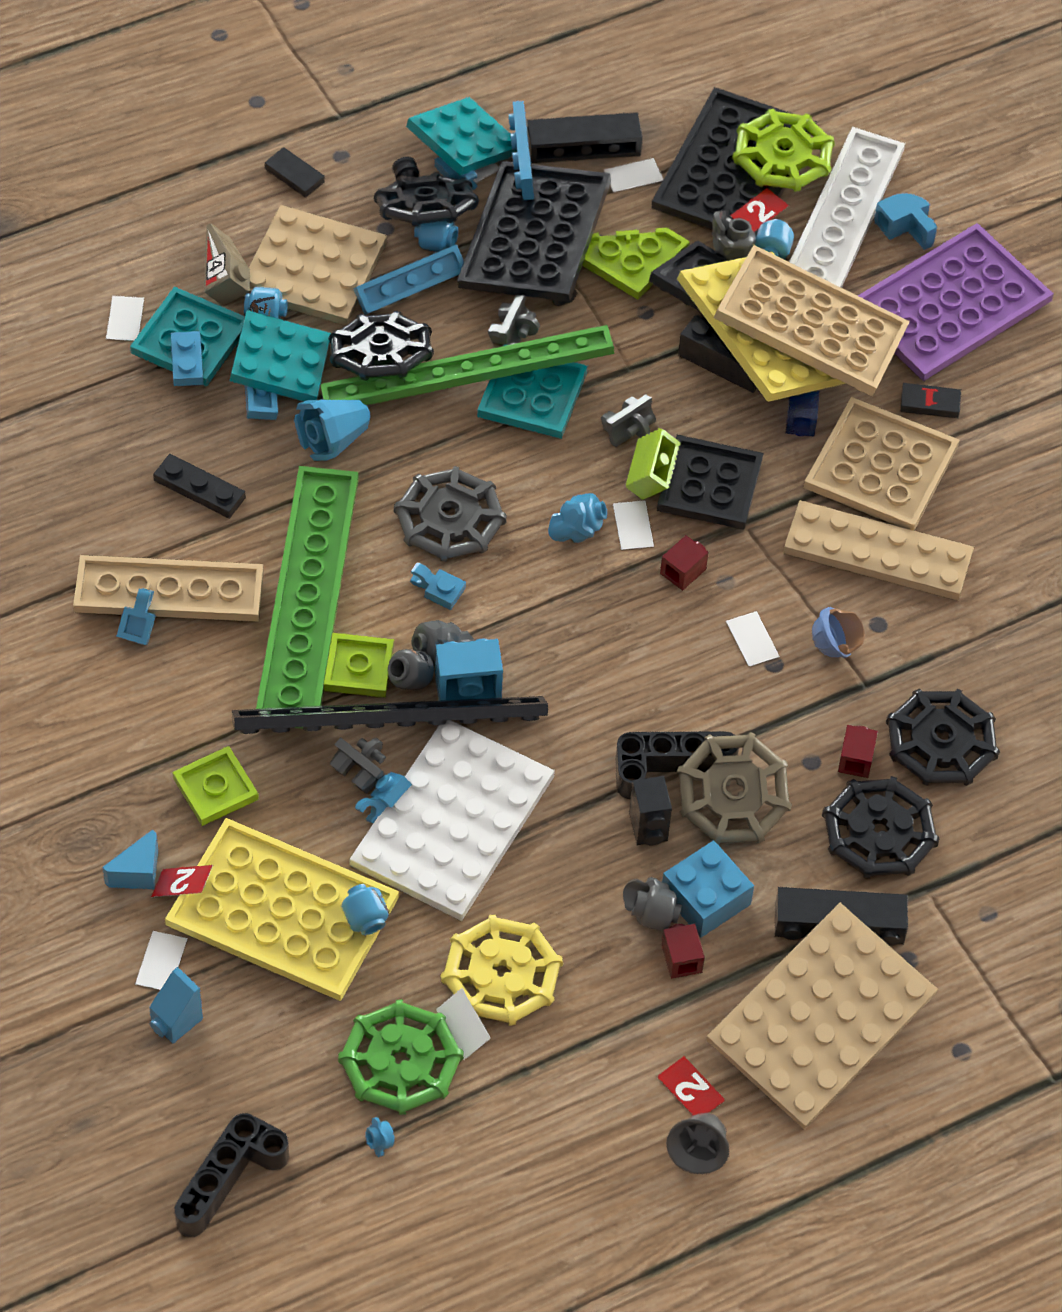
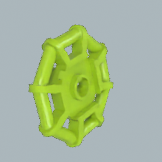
M769 109L766 114L747 124L743 123L737 128L738 139L736 151L732 158L734 163L740 165L756 181V185L760 187L767 185L793 189L794 192L801 191V187L821 176L826 177L831 172L830 161L832 148L835 146L834 138L827 135L812 120V116L807 113L805 115L775 112L774 109ZM784 124L791 125V128L784 127ZM750 139L756 141V147H748V141ZM779 146H782L783 148L789 147V150H780ZM812 149L821 150L820 158L812 155ZM757 159L763 165L762 170L751 160ZM806 166L812 168L799 176V170Z

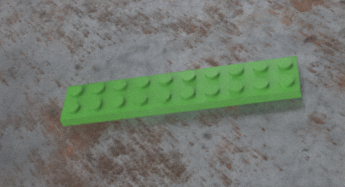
M299 466L256 709L321 706L324 680L332 633L334 631L359 472Z

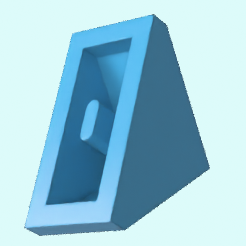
M151 830L102 867L104 882L109 888L155 889L158 860L157 833Z

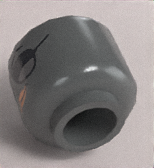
M413 649L398 650L389 661L388 676L391 683L397 688L405 690L424 689L433 678V662L426 652Z

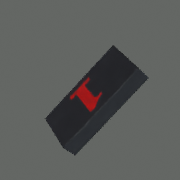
M903 383L900 412L958 419L961 389Z

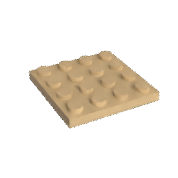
M280 205L249 266L250 286L248 293H251L254 287L277 288L282 293V299H287L288 309L346 326L359 302L353 288L369 281L386 246L387 235Z
M851 397L805 479L804 488L896 526L914 531L950 464L960 440Z

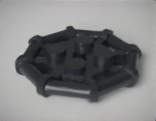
M440 172L409 178L402 175L397 177L396 181L386 188L376 190L374 194V201L379 205V214L382 218L411 223L413 227L433 222H456L460 215L468 210L476 209L479 204V198L472 190L473 185L471 181L465 178L458 180L442 176Z
M394 311L392 314L370 316L358 314L352 322L340 330L332 331L328 339L332 352L330 363L335 368H343L358 375L360 380L364 381L376 377L398 376L403 378L407 376L410 370L423 361L431 360L434 350L431 347L430 340L432 329L428 324L415 322L403 316L399 311ZM415 339L419 340V342L410 341ZM408 354L411 355L410 357H408V358L405 359L404 361L402 360V359H403L405 356H407ZM352 359H357V360H359V361H362V364H360V363H358V362H356V361H354V360H352Z
M914 690L912 696L894 713L888 714L886 718L891 745L890 758L894 762L898 761L923 781L922 784L928 786L929 783H963L967 786L973 783V779L991 761H995L999 757L1000 750L997 748L994 728L995 716L992 712H986L962 693L963 690ZM931 703H950V705H945L944 709H936V706H931ZM958 706L962 708L964 711H966L968 714H970L973 718L968 717L966 714L958 709ZM916 708H920L922 711L914 719L908 717ZM901 729L910 730V741L903 743ZM975 729H982L983 741L976 740L974 736ZM938 731L941 734L945 731L948 732V739H939L936 732ZM972 751L979 754L968 766L965 758ZM916 752L928 761L927 768L910 756V754ZM936 765L944 769L955 765L957 771H935Z
M891 776L890 779L865 781L851 779L847 781L846 787L829 806L824 807L822 811L830 845L828 851L832 856L837 855L863 873L864 878L870 879V876L906 874L907 876L914 874L918 864L932 848H936L939 844L940 838L936 835L931 811L933 804L928 798H922L898 782L897 777ZM885 792V797L873 795L870 799H866L863 793ZM894 794L912 807L907 810L893 801ZM853 799L857 805L850 814L843 812L844 807ZM920 817L923 832H915L913 830L914 819ZM875 824L885 825L888 832L883 830L879 833L875 832ZM839 825L847 826L849 837L841 838ZM910 843L917 845L909 856L903 852ZM854 848L863 855H865L867 857V861L850 849ZM881 856H889V859H895V862L875 863L876 860L881 859Z

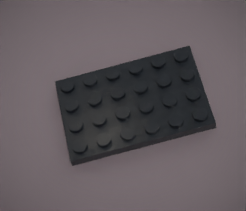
M714 87L655 194L651 208L713 230L712 221L716 211H726V217L733 220L730 215L766 188L781 198L785 188L767 185L760 187L756 185V181L740 165L734 163L732 156L736 151L737 128L741 124H747L766 114L769 109H774L775 112L793 113ZM784 124V127L791 128V125ZM750 139L748 147H756L757 142ZM779 146V149L787 151L789 150V147L783 148L782 146ZM757 159L751 160L762 170L763 165Z
M502 161L457 279L458 288L570 302L611 184V174L531 164L534 199L523 200L522 189H516L514 172H520V170H514L513 162Z

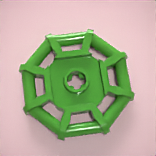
M402 999L396 1000V1003L364 1016L359 1014L353 1019L354 1026L343 1051L338 1054V1063L343 1065L356 1092L355 1097L359 1101L366 1100L398 1111L399 1115H406V1111L438 1098L444 1099L449 1095L448 1088L459 1062L464 1059V1051L458 1047L446 1023L445 1015L441 1012L435 1014L403 1003ZM395 1017V1024H388L381 1031L375 1029L374 1025ZM404 1017L426 1024L423 1030L405 1025ZM436 1033L445 1050L435 1051L431 1037ZM365 1035L371 1040L366 1053L357 1052ZM404 1052L410 1059L409 1061L403 1060L401 1064L395 1063L396 1057L393 1055ZM435 1063L444 1064L438 1079L430 1076ZM367 1065L372 1073V1078L365 1081L358 1066ZM419 1084L418 1087L424 1085L427 1088L410 1096L406 1094L407 1091H410V1087ZM381 1086L398 1092L397 1097L379 1091L377 1088Z

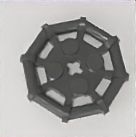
M453 466V469L423 476L417 474L413 477L412 484L401 500L394 504V513L398 515L405 536L404 542L408 546L414 545L440 557L441 561H447L449 558L475 552L484 553L488 550V544L500 526L504 525L507 519V515L502 511L495 492L496 485L492 481L486 482L459 470L458 466ZM450 482V483H447V484H446V487H445V488H441V489H438V486H434V487L432 486V485H437V484H441V483ZM459 483L464 484L474 490H470L462 485H459ZM420 492L425 494L420 503L414 502ZM486 499L489 509H482L481 505L479 506L478 500ZM451 508L455 509V515H446L443 511H449ZM419 514L421 523L414 527L410 515ZM480 521L489 522L481 534L476 530ZM429 533L442 539V545L423 536ZM465 537H468L470 540L469 542H464L450 546V541L458 543L461 542Z

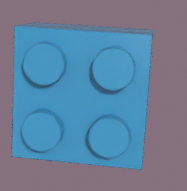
M482 638L459 643L450 641L436 645L435 681L438 701L502 698L503 666L498 639L488 640Z
M714 840L664 872L662 882L668 884L669 889L676 894V904L681 905L680 915L689 925H696L700 938L750 906L752 902L753 883Z

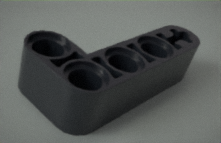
M726 731L624 733L618 738L616 748L617 791L622 797L631 799L633 781L627 778L645 779L647 772H677L678 766H683L693 754L689 751H696L705 741V736L710 734L713 737L734 736L735 734ZM739 748L721 749L723 756L738 755ZM626 751H633V752H635V753L630 754V753H627ZM709 754L697 769L706 772L715 762L713 756Z
M240 1113L231 1119L174 1207L176 1227L183 1236L196 1237L204 1232L250 1161L271 1171L280 1170L287 1165L289 1161L288 1137L282 1130L248 1113ZM242 1131H249L252 1133L250 1136L244 1138L239 1137L237 1135ZM271 1146H277L281 1148V1150L276 1153H270L266 1151ZM224 1158H231L235 1160L233 1163L229 1165H224L220 1163V1161ZM206 1185H213L217 1187L212 1192H204L201 1190Z

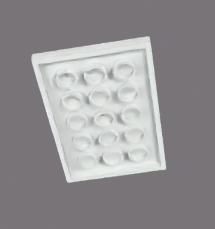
M447 720L446 724L438 726L406 774L405 778L412 785L392 808L386 807L382 814L377 817L351 856L350 866L462 921L551 783L555 770L464 726Z

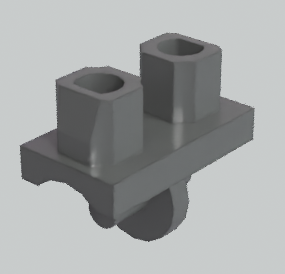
M516 295L513 303L501 304L498 316L503 324H491L488 330L492 343L512 345L520 343L521 339L526 338L527 335L537 334L540 323L535 319L536 314L525 306L526 298L524 295Z
M644 395L640 399H636L631 396L624 401L622 405L623 410L617 414L608 411L601 416L603 429L608 432L610 443L613 446L618 447L634 435L642 438V436L650 434L649 426L656 422V417L651 408V397Z
M341 737L334 744L339 750L329 764L344 777L355 764L359 766L361 770L352 779V783L367 794L376 786L378 780L385 775L379 767L372 763L373 760H376L381 764L386 759V756L380 752L383 746L382 741L374 738L367 742L361 738L357 742V746L362 749L361 753Z

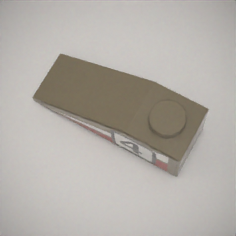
M210 223L206 225L204 293L225 306L249 292L250 269L231 238Z

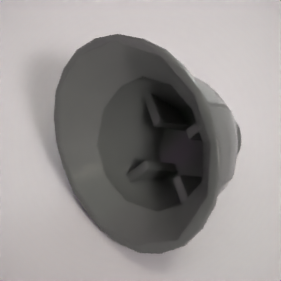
M702 1113L682 1120L671 1128L667 1136L666 1145L670 1158L678 1167L694 1174L712 1173L720 1169L729 1157L730 1149L726 1139V1128L722 1121L714 1114Z

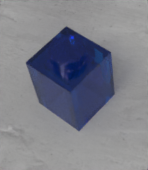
M812 391L789 397L785 434L815 437L820 391Z

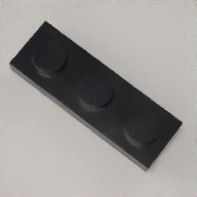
M169 454L153 473L155 482L229 519L246 498L244 490L172 454Z

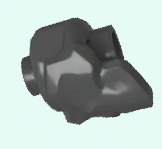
M726 211L714 212L712 236L715 252L730 260L747 257L756 243V235L751 229V224L744 219L737 218L732 220L727 218Z
M436 620L420 623L415 628L411 644L413 650L426 652L431 657L433 666H435L436 645L450 641L459 643L475 640L468 631L461 632L456 624Z
M650 877L646 882L632 879L625 885L623 889L625 908L628 911H632L631 915L636 916L640 925L663 931V929H668L671 923L677 924L681 905L676 904V894L669 889L668 884Z

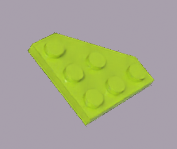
M667 227L655 228V232L639 233V230L616 231V235L599 236V233H593L582 266L638 300L653 285L649 282L651 272L687 248L690 241Z

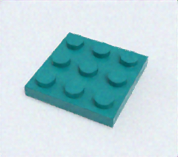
M470 97L409 117L406 127L460 176L472 170L475 171L513 157L512 153L518 152V150H512L510 132Z
M174 286L130 346V352L137 357L173 372L171 333L200 331L203 385L208 386L238 344L245 316Z
M247 310L229 381L300 401L316 400L329 346L328 338L331 333Z
M573 362L491 379L477 409V417L562 439L586 378L588 365Z

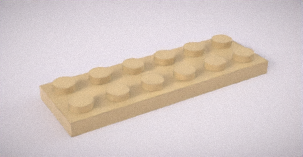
M799 500L783 553L959 601L974 547Z
M80 555L73 604L74 612L122 615L124 607L134 608L139 588H145L154 591L148 613L155 614L156 617L259 622L264 572L263 564Z

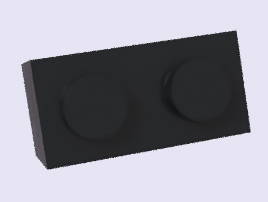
M659 776L633 780L629 815L636 845L646 844L648 846H655L668 841L672 806L665 777Z

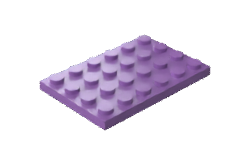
M976 223L858 296L909 321L894 354L922 381H925L1050 303L1053 293Z

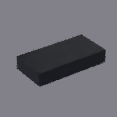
M285 147L264 162L265 170L305 198L325 183V175Z

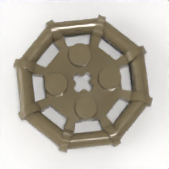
M751 732L748 735L713 737L710 734L705 736V741L683 766H678L677 774L680 777L682 802L680 813L682 817H687L718 845L728 842L757 841V843L764 841L766 834L786 811H790L792 804L789 802L786 770L789 765L787 761L781 760L755 737L756 734ZM743 748L742 754L735 756H723L721 749ZM751 751L769 766L763 770L752 763V760L749 758ZM711 754L715 759L714 764L706 773L698 770L699 765ZM774 775L776 796L768 795L766 777ZM693 780L702 781L703 799L694 802ZM731 780H736L737 785L743 786V791H739L738 796H732V793L726 790V787L730 786ZM764 803L772 806L773 808L759 823L754 814ZM704 807H708L713 815L721 819L718 826H715L699 811ZM746 820L749 829L726 830L728 821Z

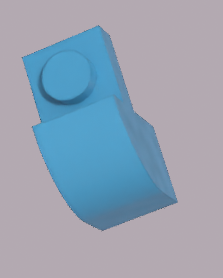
M904 193L896 194L877 202L874 222L889 240L909 232L923 250L934 245L937 227L934 220L928 217L930 204L925 199L913 194Z

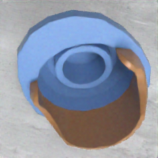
M828 607L822 609L820 617L812 626V640L824 655L846 658L863 644L865 631L861 620L854 612Z

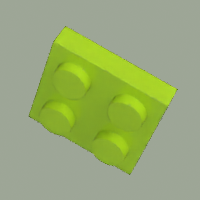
M332 633L324 680V691L386 698L389 680L388 664L393 655L394 639Z
M229 746L172 772L175 783L202 826L259 800L256 788Z

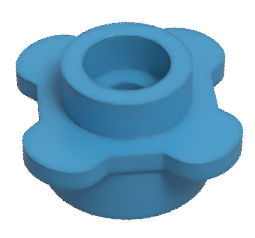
M378 1117L372 1118V1124L370 1127H367L365 1132L366 1142L371 1149H374L375 1154L381 1157L384 1155V1149L393 1147L394 1133L387 1121L380 1122Z

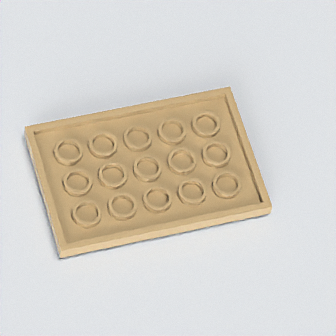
M753 245L714 315L715 319L723 322L725 325L733 327L753 339L759 340L782 353L796 358L804 364L812 366L872 397L909 324V321Z
M839 903L707 1035L706 1041L805 1130L937 994L938 989L843 904Z

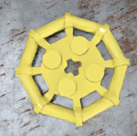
M489 915L487 920L461 934H454L451 937V948L446 967L440 976L442 983L449 987L453 995L461 988L464 990L479 1017L507 1022L511 1026L516 1025V1021L545 1005L550 1006L554 1002L553 993L559 969L563 966V960L560 955L555 953L542 935L539 925L535 923L529 925L496 918V915ZM499 932L522 936L519 942L499 938ZM490 933V939L484 940L479 947L475 948L471 944L473 941ZM531 943L543 957L542 959L534 960L531 950L528 948ZM462 954L471 958L468 970H458ZM506 966L511 972H505L504 976L500 977L497 976V970H494V968ZM536 972H545L542 987L533 984ZM469 982L471 986L473 984L477 994L471 997L463 983ZM523 994V997L529 995L531 997L529 1000L514 1007L513 1002L520 995ZM484 1001H489L498 1004H503L504 1008L486 1005L483 1003Z

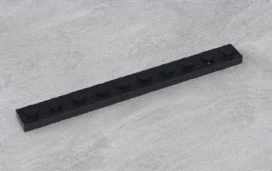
M543 696L243 709L232 710V724L234 730H240L242 734H255L259 732V729H271L272 732L283 733L290 731V728L303 727L305 731H318L322 729V726H334L335 729L347 730L353 728V725L366 724L368 728L384 727V723H397L398 726L410 727L416 725V722L428 721L430 725H444L447 723V720H459L463 724L477 723L478 719L490 718L492 722H506L509 720V717H521V720L535 721L539 720V716H548V703Z

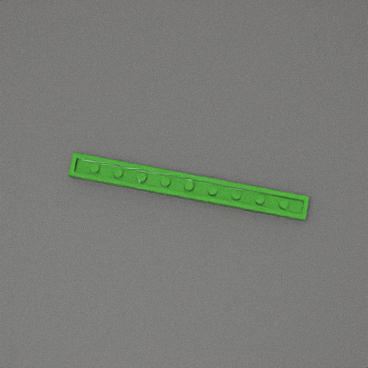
M608 325L420 363L403 378L389 376L369 378L368 381L360 380V377L357 376L320 385L324 400H360L363 404L370 405L614 354V346Z

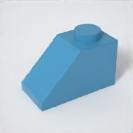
M178 967L171 972L149 1006L150 1026L158 1036H166L174 1044L203 1020L200 988Z

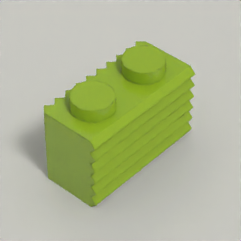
M658 428V431L654 430V433L650 432V434L638 438L626 481V488L642 500L668 489V484L671 483L670 479H672L673 465L676 464L675 460H677V451H679V446H681L680 442L660 428Z

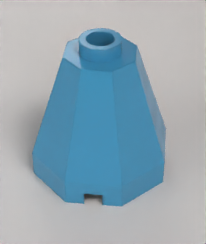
M307 400L297 405L296 410L301 411L295 415L294 424L301 446L305 450L310 447L314 451V454H311L310 457L314 461H327L337 457L368 429L371 415L368 407L360 400Z

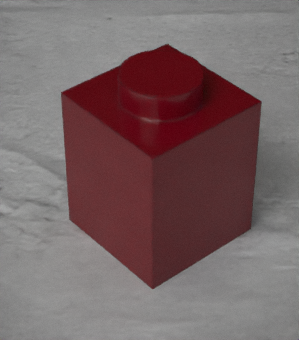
M685 535L662 556L660 574L683 591L707 569L709 552L700 542L693 541Z
M847 725L838 767L839 773L869 778L878 734L877 730L861 725Z
M675 924L668 929H663L661 946L670 978L703 973L705 956L696 925Z

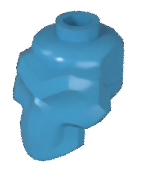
M593 493L573 496L570 501H566L562 505L560 513H555L551 516L548 528L550 538L559 542L572 539L574 543H580L592 538L595 531L600 530L603 520L607 518L605 503L603 501L600 502Z

